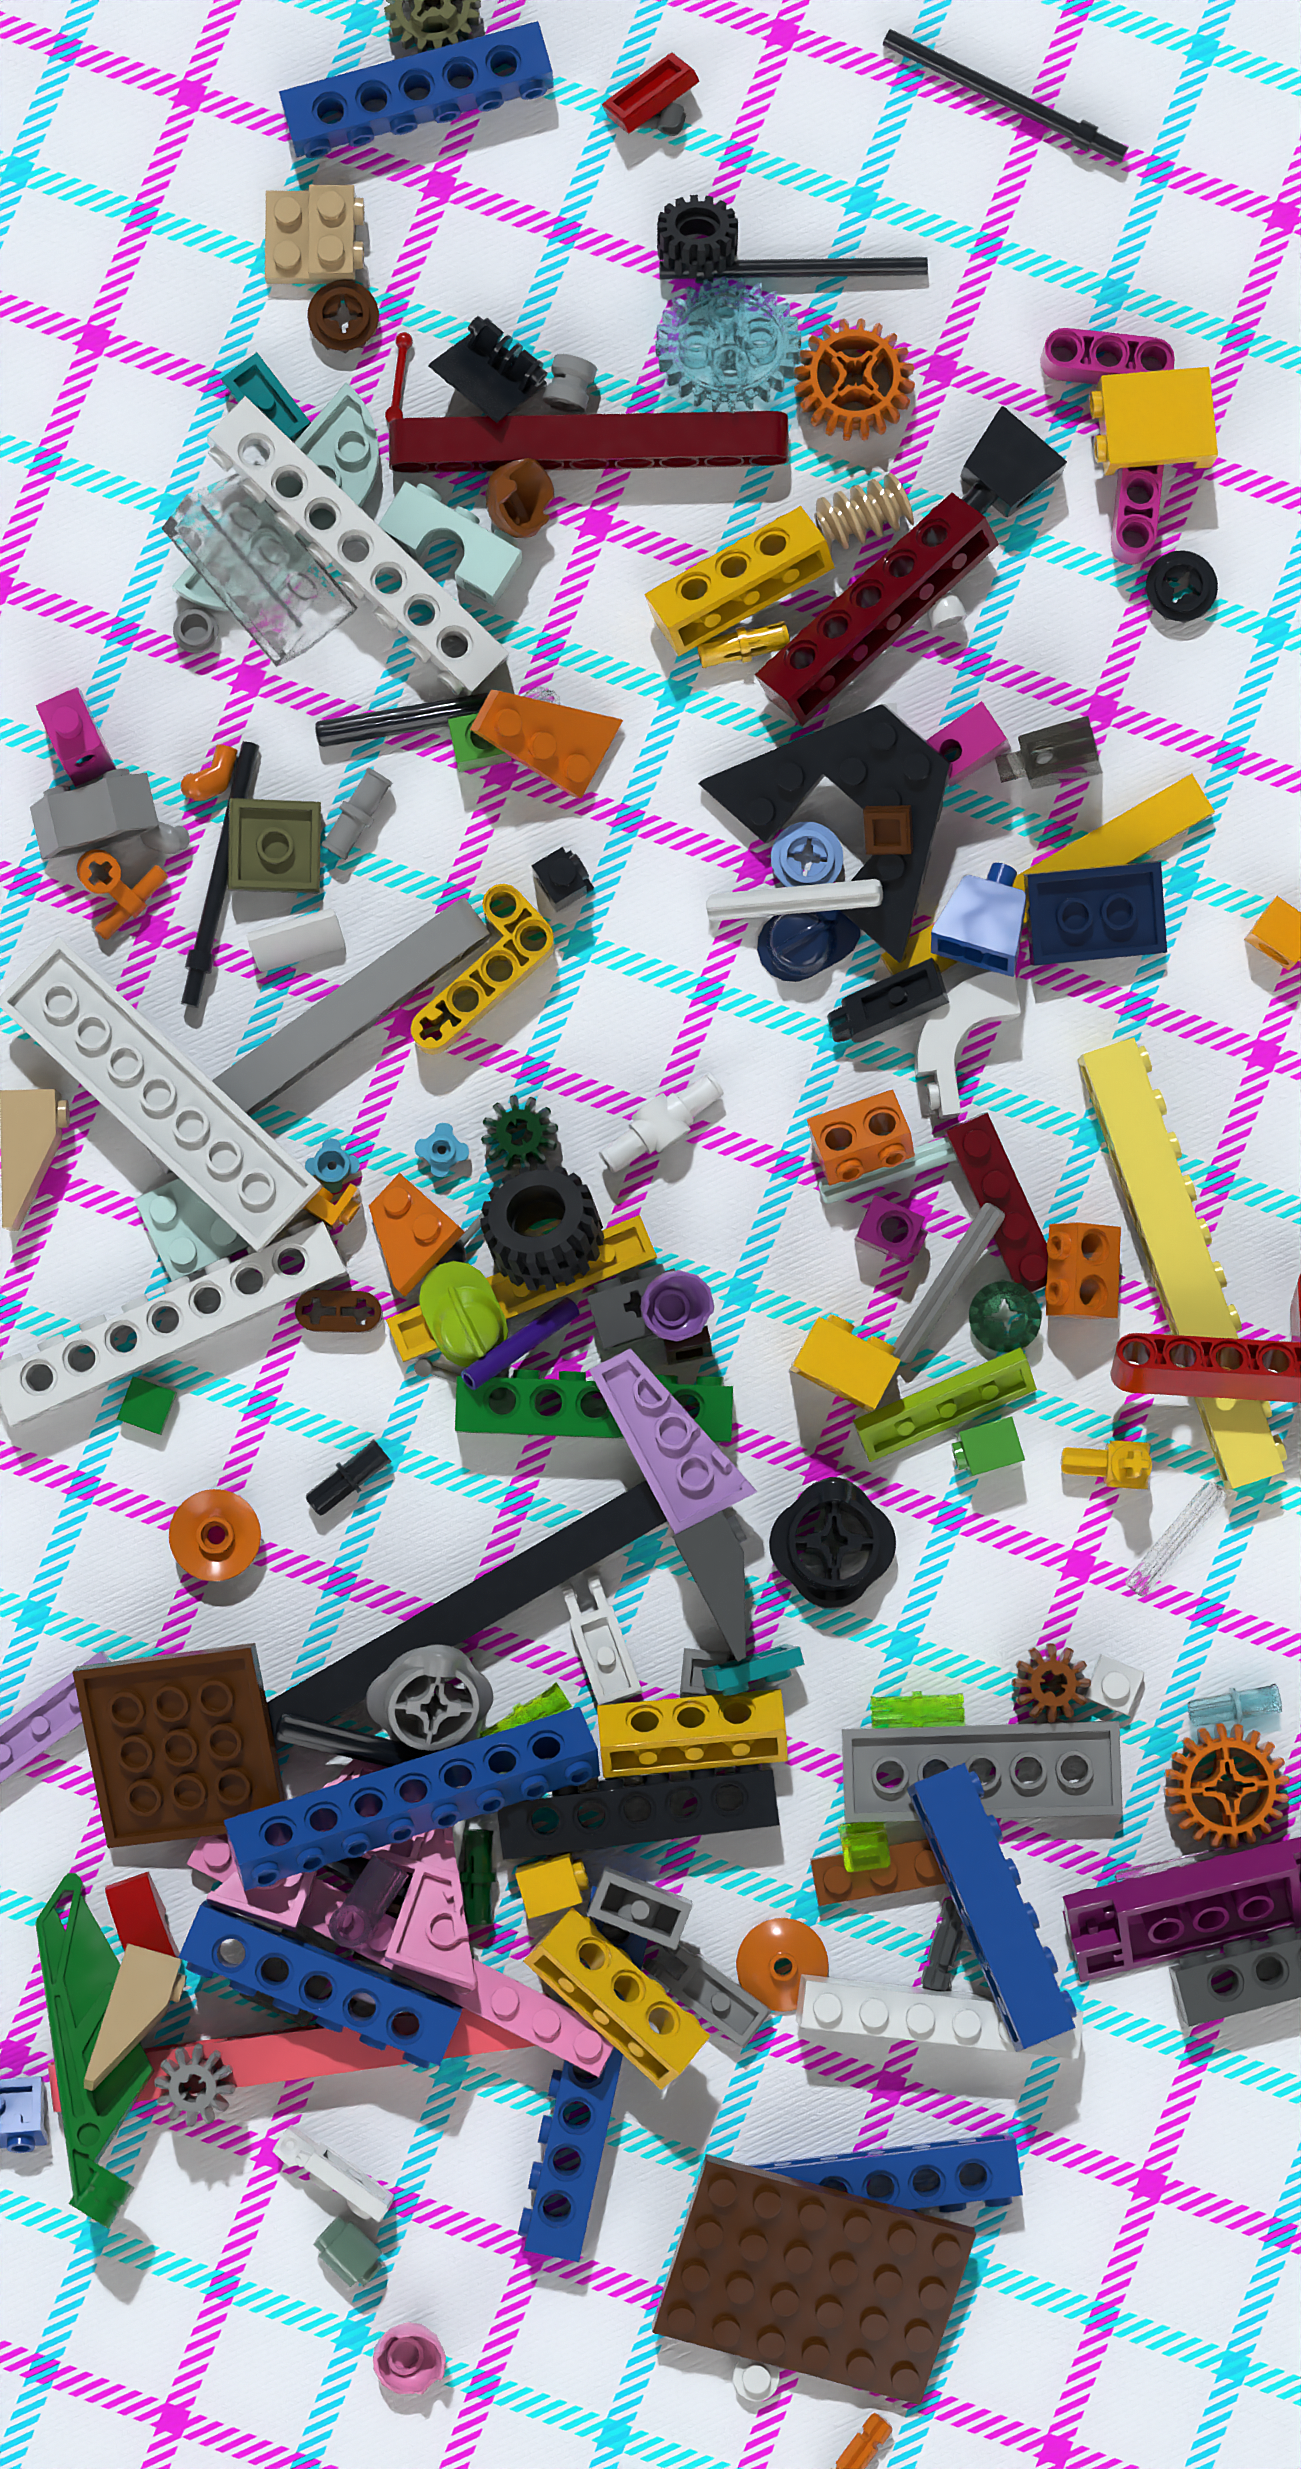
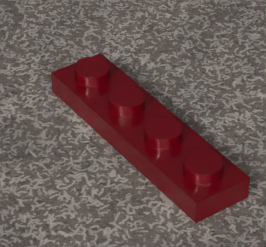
M983 1112L945 1130V1135L979 1210H981L984 1204L989 1203L999 1208L1005 1214L1003 1222L992 1238L1018 1296L1023 1297L1047 1285L1048 1267L1047 1243L988 1112Z

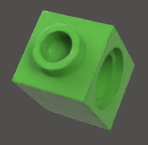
M478 713L448 719L459 772L512 761L511 756L494 745L488 749H479L472 744V738L476 733L471 731L470 728Z
M1012 1416L957 1432L955 1434L958 1442L951 1444L958 1470L966 1468L969 1477L1025 1461Z

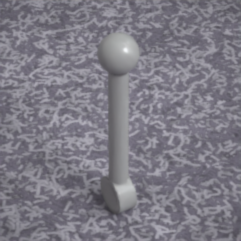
M427 1358L419 1359L414 1368L417 1375L421 1377L432 1374L456 1383L457 1376H461L460 1374L433 1366L432 1362ZM497 1389L492 1393L491 1398L493 1400H502L506 1395V1389Z

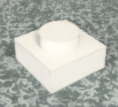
M1100 1654L1090 1678L1091 1686L1086 1688L1083 1696L1128 1715L1145 1672Z

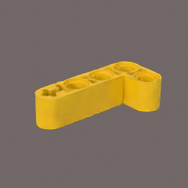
M494 885L485 893L482 902L485 919L501 939L418 1012L412 1020V1037L417 1047L424 1053L434 1055L447 1050L552 955L555 946L553 930L527 899L512 885ZM501 897L510 898L516 904L514 913L506 918L497 917L491 912L493 902ZM536 930L546 936V944L539 951H528L521 944L522 937L525 933ZM499 960L507 961L513 968L509 979L502 982L493 981L487 975L489 966ZM466 990L473 991L479 997L476 1008L470 1012L457 1010L453 1004L457 994ZM446 1006L451 1017L459 1024L453 1027L448 1019L439 1029L442 1035L441 1039L436 1041L434 1038L429 1037L423 1040L422 1038L425 1036L424 1024L429 1022L432 1026L438 1025L445 1019L440 1009Z

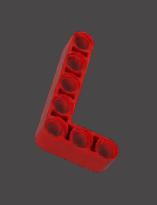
M1301 1274L1298 1278L1290 1306L1292 1342L1131 1333L1123 1336L1117 1343L1110 1372L1112 1382L1120 1390L1129 1393L1301 1403ZM1129 1361L1136 1362L1138 1365L1131 1364Z

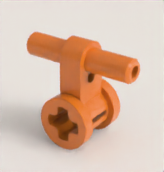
M102 849L86 851L80 856L76 866L79 880L89 891L97 894L109 893L118 902L95 927V931L104 940H108L131 916L136 918L148 906L144 902L168 879V874L158 865H155L130 889L120 879L121 869L117 860L109 852ZM95 861L99 865H102L105 861L108 862L105 870L109 875L104 881L98 877L92 881L88 880L92 875L91 870L88 868L92 862Z

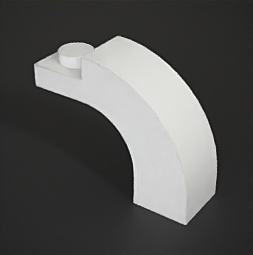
M991 971L969 978L947 993L950 1003L934 1009L926 1020L915 1052V1078L933 1075L934 1082L927 1083L928 1102L930 1110L938 1109L939 1120L957 1118L961 1113L954 1065L955 1051L959 1040L976 1026L990 1022L1017 1019L1020 1015L1016 975L1010 977Z

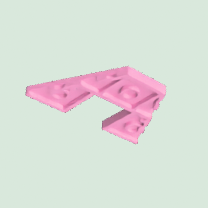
M353 1759L341 1770V1774L333 1782L327 1783L323 1788L388 1767ZM452 1827L434 1829L413 1836L406 1842L391 1843L370 1850L360 1856L413 1874L385 1954V1961L474 1990L476 1979L471 1958ZM325 1829L320 1832L329 1831L331 1829ZM236 1870L214 1892L208 1893L206 1898L207 1904L296 1932L318 1870L302 1872L278 1880L273 1885L256 1887L247 1891L244 1890L238 1870Z

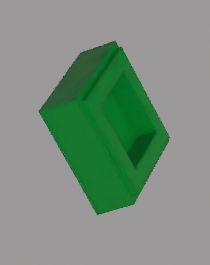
M133 1376L117 1420L162 1435L177 1392Z

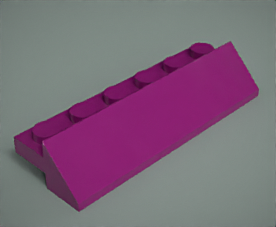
M1301 1837L1274 1844H1264L1254 1849L1226 1856L1220 1855L1210 1860L1182 1867H1172L1165 1871L1137 1878H1127L1121 1882L1093 1889H1083L1077 1893L1062 1896L1065 1910L1062 1912L1080 1982L1176 1959L1192 1952L1220 1948L1227 1943L1238 1940H1252L1268 1936V1933L1283 1928H1301Z

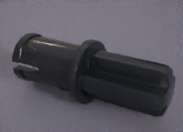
M373 1439L370 1441V1444L343 1465L338 1462L336 1464L338 1469L308 1492L306 1500L320 1516L324 1515L354 1490L357 1493L362 1491L359 1486L392 1461Z

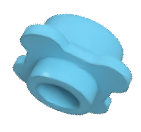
M439 1123L436 1125L433 1134L426 1139H419L416 1142L415 1153L418 1157L425 1158L431 1165V1173L434 1176L445 1177L449 1173V1168L453 1167L458 1161H465L468 1158L469 1148L467 1144L460 1143L453 1135V1128L450 1124ZM445 1146L446 1152L439 1154L438 1147Z
M333 1138L326 1139L322 1143V1149L316 1153L315 1157L309 1158L305 1162V1169L312 1176L318 1177L324 1183V1188L331 1193L339 1192L343 1187L342 1182L350 1174L357 1173L360 1167L358 1158L346 1154L341 1149L340 1142ZM332 1161L337 1164L334 1170L328 1168V1164Z

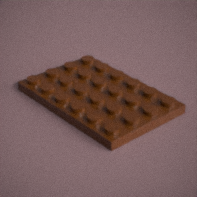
M706 2154L652 2322V2333L920 2405L976 2237L975 2229L967 2225Z

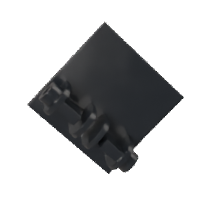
M477 316L468 326L467 330L471 333L430 362L428 367L478 407L481 412L498 423L547 385L544 379L548 372L543 369L544 363L537 360L525 349L523 350V346L520 343H517L508 351L513 338L510 335H506L500 341L504 332L493 324L489 318L483 320L480 316Z

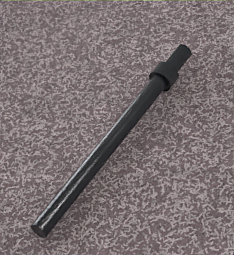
M889 29L884 38L883 46L1072 139L1071 145L1085 152L1090 148L1121 164L1129 147L1099 133L1098 126L1086 120H1082L1079 123L892 29Z
M927 257L734 260L731 266L726 264V271L719 274L713 269V276L707 278L704 277L703 272H697V278H689V271L686 270L682 276L675 274V266L668 270L664 266V261H659V279H695V283H713L716 278L905 276L928 274Z
M246 741L242 742L229 799L248 798L259 745ZM229 800L194 949H189L185 968L189 971L181 1004L193 1008H199L206 974H211L215 955L211 954L228 884Z

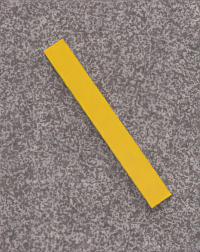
M1191 773L1018 874L1012 887L1025 892L1024 874L1129 864L1210 817L1215 811ZM1026 909L1023 925L1027 923ZM934 924L909 938L905 952L907 954L906 959L902 963L897 962L887 952L880 956L891 976L930 958H933L939 965L941 973L960 963V961L931 953V931Z

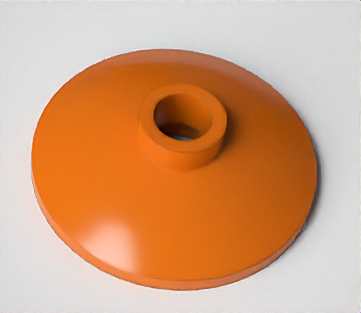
M210 1489L190 1496L177 1508L169 1527V1544L177 1563L190 1575L206 1581H224L241 1574L255 1559L261 1543V1526L254 1509L242 1497L227 1490ZM215 1526L221 1527L225 1532V1539L220 1544H214L209 1540V1531Z
M774 1918L755 1926L741 1942L736 1959L737 1975L742 1988L771 2010L792 2011L797 2009L801 1974L827 1977L828 1955L822 1940L809 1926L790 1918ZM787 1958L791 1961L792 1968L788 1974L780 1975L774 1970V1964L778 1959Z

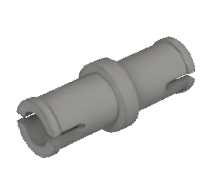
M367 768L364 777L350 800L342 802L339 807L342 813L325 841L321 844V846L344 860H347L349 852L365 826L371 827L374 822V818L371 816L388 788L393 784L386 777L370 768Z

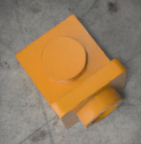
M350 1184L336 1205L330 1202L334 1195L322 1187L303 1209L336 1230L340 1222L347 1226L360 1209L362 1203L357 1198L361 1192L359 1188Z

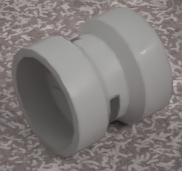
M557 354L554 356L551 367L554 378L552 383L546 385L543 401L560 411L583 414L586 411L589 400L586 393L587 386L594 383L597 367L580 357Z

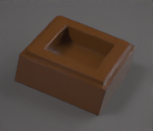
M911 805L866 806L864 808L866 855L911 854L913 852Z

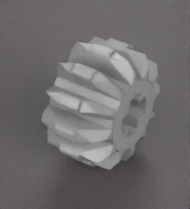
M202 2044L195 2045L192 2059H190L184 2047L178 2048L175 2051L178 2064L170 2059H164L160 2066L169 2076H160L154 2081L156 2087L169 2089V2092L162 2094L157 2099L158 2105L164 2106L173 2102L176 2106L170 2111L168 2117L174 2121L179 2117L182 2110L186 2111V2125L190 2127L196 2124L198 2111L207 2124L212 2123L215 2119L212 2107L225 2112L229 2107V2103L220 2094H232L236 2087L231 2082L221 2081L222 2078L232 2073L233 2068L230 2064L224 2065L219 2069L214 2066L220 2059L221 2052L215 2050L208 2060L203 2059L204 2047ZM193 2074L201 2077L199 2083L204 2081L206 2083V2088H203L197 2096L188 2093L191 2087L187 2089L184 2087V2083Z

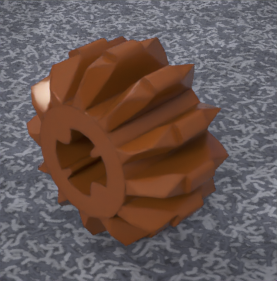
M1053 1643L1046 1644V1659L1042 1658L1036 1648H1030L1028 1653L1035 1664L1031 1667L1026 1662L1018 1660L1015 1666L1027 1673L1026 1679L1014 1678L1011 1680L1012 1686L1018 1688L1027 1687L1028 1690L1020 1694L1016 1698V1702L1019 1705H1023L1034 1699L1035 1701L1029 1709V1716L1037 1718L1046 1705V1719L1048 1722H1056L1057 1706L1060 1707L1062 1713L1067 1718L1073 1717L1074 1711L1068 1701L1072 1699L1081 1705H1085L1087 1702L1083 1695L1075 1693L1076 1687L1086 1688L1091 1686L1090 1679L1076 1678L1075 1674L1087 1667L1085 1661L1080 1660L1068 1666L1074 1653L1068 1647L1062 1651L1060 1657L1056 1660L1057 1649ZM1046 1671L1052 1675H1061L1062 1683H1057V1686L1061 1687V1689L1056 1694L1049 1690H1041L1040 1682H1046L1041 1677Z

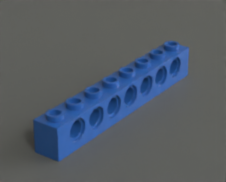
M579 1706L226 1819L224 1824L229 1847L244 1890L273 1885L278 1880L302 1872H314L324 1865L348 1857H360L370 1850L391 1843L406 1842L413 1836L434 1829L449 1828L457 1822L481 1814H492L499 1811L502 1807L524 1800H535L548 1792L570 1785L584 1784L590 1779L600 1776L598 1748ZM325 1829H331L329 1831L320 1832Z
M592 1886L588 1909L597 1886ZM595 1918L594 1924L597 1930L615 1947L625 1951L632 1963L639 1970H642L648 1939L629 1932L625 1939L612 1941L603 1932L605 1922ZM586 1961L585 1967L590 1969L589 1964ZM614 1989L616 1996L624 2001L622 1994ZM614 2047L599 2078L597 2076L592 2078L580 2077L575 2072L573 2064L564 2060L562 2071L553 2069L547 2097L556 2098L552 2117L543 2115L537 2142L546 2145L542 2163L533 2161L528 2189L536 2191L533 2209L523 2207L518 2236L526 2237L524 2251L579 2262L623 2059V2054L616 2047ZM574 2101L585 2103L591 2112L588 2120L581 2124L569 2122L564 2115V2109L569 2103ZM562 2148H572L578 2152L581 2161L574 2169L564 2170L556 2165L554 2155ZM553 2194H561L569 2200L571 2207L566 2214L554 2216L545 2209V2200Z

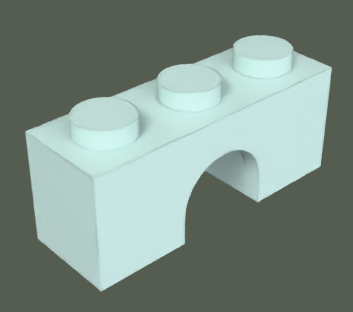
M405 481L378 526L410 557L417 561L427 546L436 540L448 539L459 544L464 550V557L454 572L456 584L495 607L522 563V552L517 548L519 543L512 536L499 529L491 533L478 525L480 519L467 509L457 506L456 510H453L440 502L442 497L432 488L422 483L414 487Z

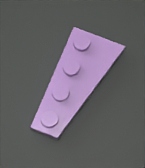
M631 1348L589 1369L675 1535L757 1492Z

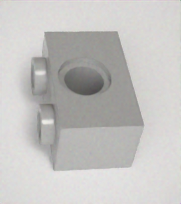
M605 1866L587 1915L676 1950L693 1903L690 1899Z

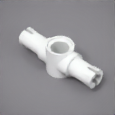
M707 1073L677 1095L671 1093L669 1096H666L664 1093L658 1095L632 1115L634 1121L629 1124L630 1129L599 1152L600 1158L607 1168L615 1174L644 1152L651 1154L655 1150L658 1153L665 1151L691 1130L689 1125L694 1122L693 1117L724 1094L721 1086L710 1073Z

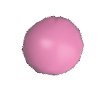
M412 2322L398 2324L390 2328L374 2347V2371L381 2384L397 2394L416 2393L422 2395L429 2386L437 2380L441 2381L445 2375V2351L437 2335L422 2324Z

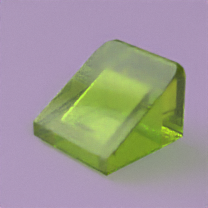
M854 1822L837 1826L844 1868L847 1872L890 1866L888 1836L884 1822Z

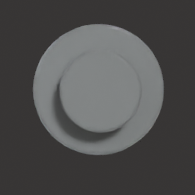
M189 608L178 615L173 625V635L177 644L183 650L190 653H203L209 650L216 643L219 634L216 619L210 612L202 608Z

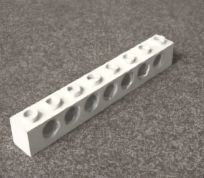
M246 396L207 434V444L211 447L208 451L209 456L226 472L232 467L244 479L241 483L242 488L256 502L261 504L266 500L277 511L274 515L275 520L289 534L294 536L299 532L310 543L307 548L308 552L322 566L327 568L332 564L343 575L340 579L341 584L355 598L359 600L364 595L376 607L373 611L374 616L388 630L393 631L397 627L409 639L405 644L407 648L421 662L426 663L430 659L442 671L438 676L439 679L453 693L458 695L463 691L467 696L472 695L507 659L509 652ZM259 445L267 450L269 458L262 465H251L244 459V451L250 446ZM292 477L300 482L302 491L295 497L287 498L277 491L276 485L281 479ZM318 509L328 510L333 514L335 523L329 529L319 530L310 523L309 517L311 513ZM350 541H359L367 548L368 555L360 562H352L344 556L342 552L343 546ZM382 573H392L398 577L401 587L393 594H385L377 588L375 579ZM417 604L425 605L432 611L433 621L426 626L415 625L409 619L408 610ZM449 636L459 637L466 646V653L458 658L448 657L442 651L441 641Z
M313 1218L300 1222L288 1229L290 1237L277 1243L271 1241L260 1253L252 1246L246 1248L248 1256L233 1263L230 1257L220 1259L204 1268L207 1275L190 1282L188 1276L172 1281L163 1286L164 1295L148 1301L146 1295L123 1304L121 1306L123 1313L112 1319L107 1320L104 1314L94 1317L80 1324L79 1327L82 1332L65 1340L63 1334H59L42 1341L37 1345L40 1352L23 1359L21 1353L1 1360L0 1405L9 1425L19 1427L299 1298L308 1291L316 1290L348 1275L347 1268L327 1225L323 1221L315 1225ZM289 1251H299L305 1259L303 1269L295 1275H286L281 1269V1259ZM248 1270H258L263 1277L261 1289L254 1294H244L239 1287L241 1275ZM207 1289H216L221 1296L219 1308L210 1314L202 1313L198 1307L199 1295ZM174 1308L179 1315L178 1326L170 1333H161L156 1325L157 1315L163 1309ZM132 1327L137 1334V1343L131 1351L122 1353L115 1346V1335L122 1328ZM89 1346L95 1354L94 1365L85 1372H79L73 1364L74 1353L81 1347ZM46 1365L53 1373V1382L48 1389L37 1391L31 1382L32 1373L39 1366Z

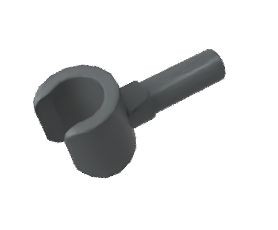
M672 102L661 110L660 116H653L637 129H658V131L666 135L676 136L682 131L686 113L683 112L684 107Z

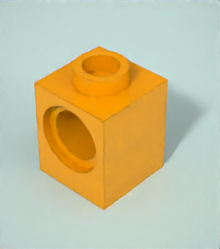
M1276 896L1266 907L1244 940L1289 971L1298 961L1301 963V912Z

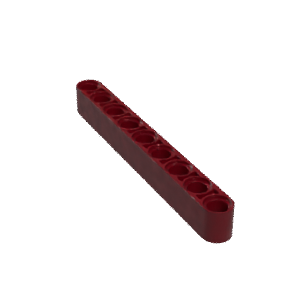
M780 411L506 416L498 423L489 416L400 418L392 420L388 424L389 469L400 473L494 472L505 464L525 458L535 459L544 470L775 466L789 461L788 415Z

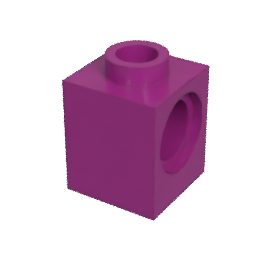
M874 1195L854 1240L904 1262L909 1253L918 1256L928 1234L927 1230L921 1228L925 1217ZM894 1218L904 1224L906 1229L904 1240L892 1243L883 1237L881 1225L885 1220Z

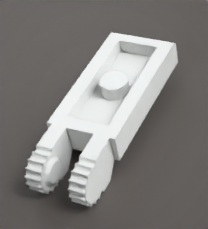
M597 1571L587 1574V1584L591 1595L595 1597L598 1610L581 1615L577 1603L578 1596L574 1586L571 1585L570 1581L561 1583L560 1587L572 1618L569 1620L597 1703L598 1705H608L643 1691L613 1606L608 1605Z

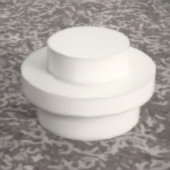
M744 2357L740 2358L733 2370V2383L737 2392L745 2399L750 2401L765 2400L773 2395L778 2387L780 2376L777 2366Z

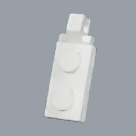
M293 2125L286 2129L272 2150L288 2167L299 2165V2167H304L310 2172V2179L321 2189L327 2192H332L334 2189L348 2200V2207L364 2219L369 2220L372 2217L380 2222L395 2199L394 2194L322 2142L317 2144Z

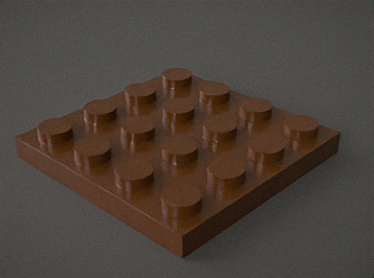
M255 1643L77 1666L72 1671L107 1848L227 1834L224 1820L286 1801Z

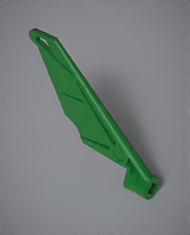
M68 1873L64 1876L43 1908L35 1925L73 2194L68 2204L109 2229L120 2212L121 2205L125 2204L135 2187L97 2163L150 2080L154 2069L140 2041L93 2091L84 2089V2078L121 1964L82 1896L83 1881L76 1873ZM65 1892H73L65 1930L55 1907Z

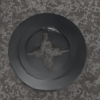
M1184 550L1169 552L1161 556L1150 568L1145 586V592L1150 601L1151 609L1156 610L1165 620L1180 621L1183 624L1201 618L1213 605L1218 591L1217 577L1209 562L1194 552ZM1188 571L1190 574L1187 578L1189 580L1187 587L1193 591V594L1184 593L1181 599L1178 598L1175 603L1173 602L1174 588L1169 585V581L1178 582Z

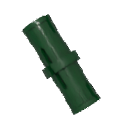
M467 1829L464 1830V1871L460 1872V1882H464L466 1924H493L492 1882H497V1872L492 1871L494 1830Z

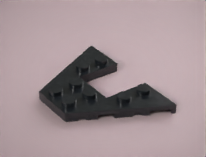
M886 704L875 706L705 778L698 783L764 843H769L825 776L863 810L866 806L911 805L913 852L911 854L872 855L851 880H879L883 890L881 904L875 907L840 910L897 962L902 963L906 959L907 954L905 952L914 916L917 914L918 899L921 887L925 881L932 853L930 850L936 825L940 820L944 804L943 797L946 786L949 783L953 763Z

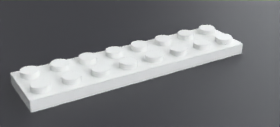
M59 936L0 995V1008L258 1253L273 1240L323 1187Z

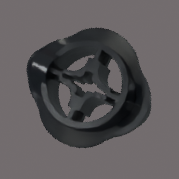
M840 1477L825 1478L806 1488L799 1498L778 1516L769 1537L770 1556L776 1569L796 1587L798 1592L807 1601L825 1610L840 1609L858 1600L866 1589L887 1571L893 1561L896 1550V1536L888 1517L869 1500L867 1495L858 1486ZM825 1508L823 1530L818 1533H808L806 1536H796L799 1523L807 1515ZM840 1509L857 1518L863 1525L868 1537H862L861 1534L847 1531L842 1524ZM832 1523L836 1541L844 1543L836 1552L833 1564L829 1546L821 1545V1542L825 1541L828 1537ZM797 1550H804V1553L818 1556L823 1562L825 1578L819 1577L808 1570L800 1560ZM859 1551H869L867 1562L858 1573L851 1577L840 1579L842 1557L848 1554H857Z

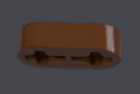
M308 1291L300 1296L295 1306V1315L299 1324L313 1332L367 1333L377 1328L383 1315L382 1305L378 1299L364 1291ZM319 1298L322 1306L336 1308V1316L324 1315L320 1317L319 1324H312L311 1317L304 1315L303 1311L304 1307L312 1306L313 1299ZM364 1299L366 1300L367 1307L375 1311L374 1316L366 1318L365 1325H358L357 1318L353 1316H342V1308H356L358 1300Z

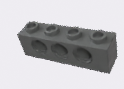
M1294 1927L1283 1928L1268 1933L1269 1941L1251 1945L1250 1939H1243L1223 1945L1224 1952L1206 1957L1205 1951H1197L1178 1957L1179 1964L1170 1966L1169 1971L1183 2022L1190 2027L1300 1998L1301 1932L1296 1933ZM1265 1957H1274L1278 1964L1276 1975L1270 1980H1259L1256 1974L1257 1964ZM1219 1969H1230L1233 1974L1232 1986L1227 1991L1215 1992L1211 1985L1213 1974Z

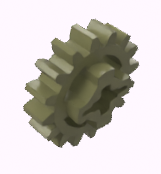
M386 0L391 5L384 7L386 20L393 21L389 25L391 35L395 37L403 34L401 38L402 48L407 50L413 44H417L418 53L426 52L428 48L437 49L458 43L460 37L464 40L473 39L472 29L469 25H480V13L475 10L481 8V0H462L461 15L453 5L455 0H406L409 3V7L413 10L410 13L411 19L407 21L403 13L405 0ZM437 4L441 5L440 9L436 8ZM426 5L430 7L428 11L425 10Z

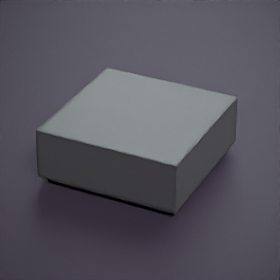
M684 1648L680 1694L692 1696L722 1694V1690L717 1691L705 1687L701 1670L728 1662L730 1652Z

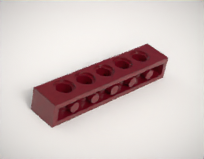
M951 492L754 674L769 700L803 727L999 545L986 517Z

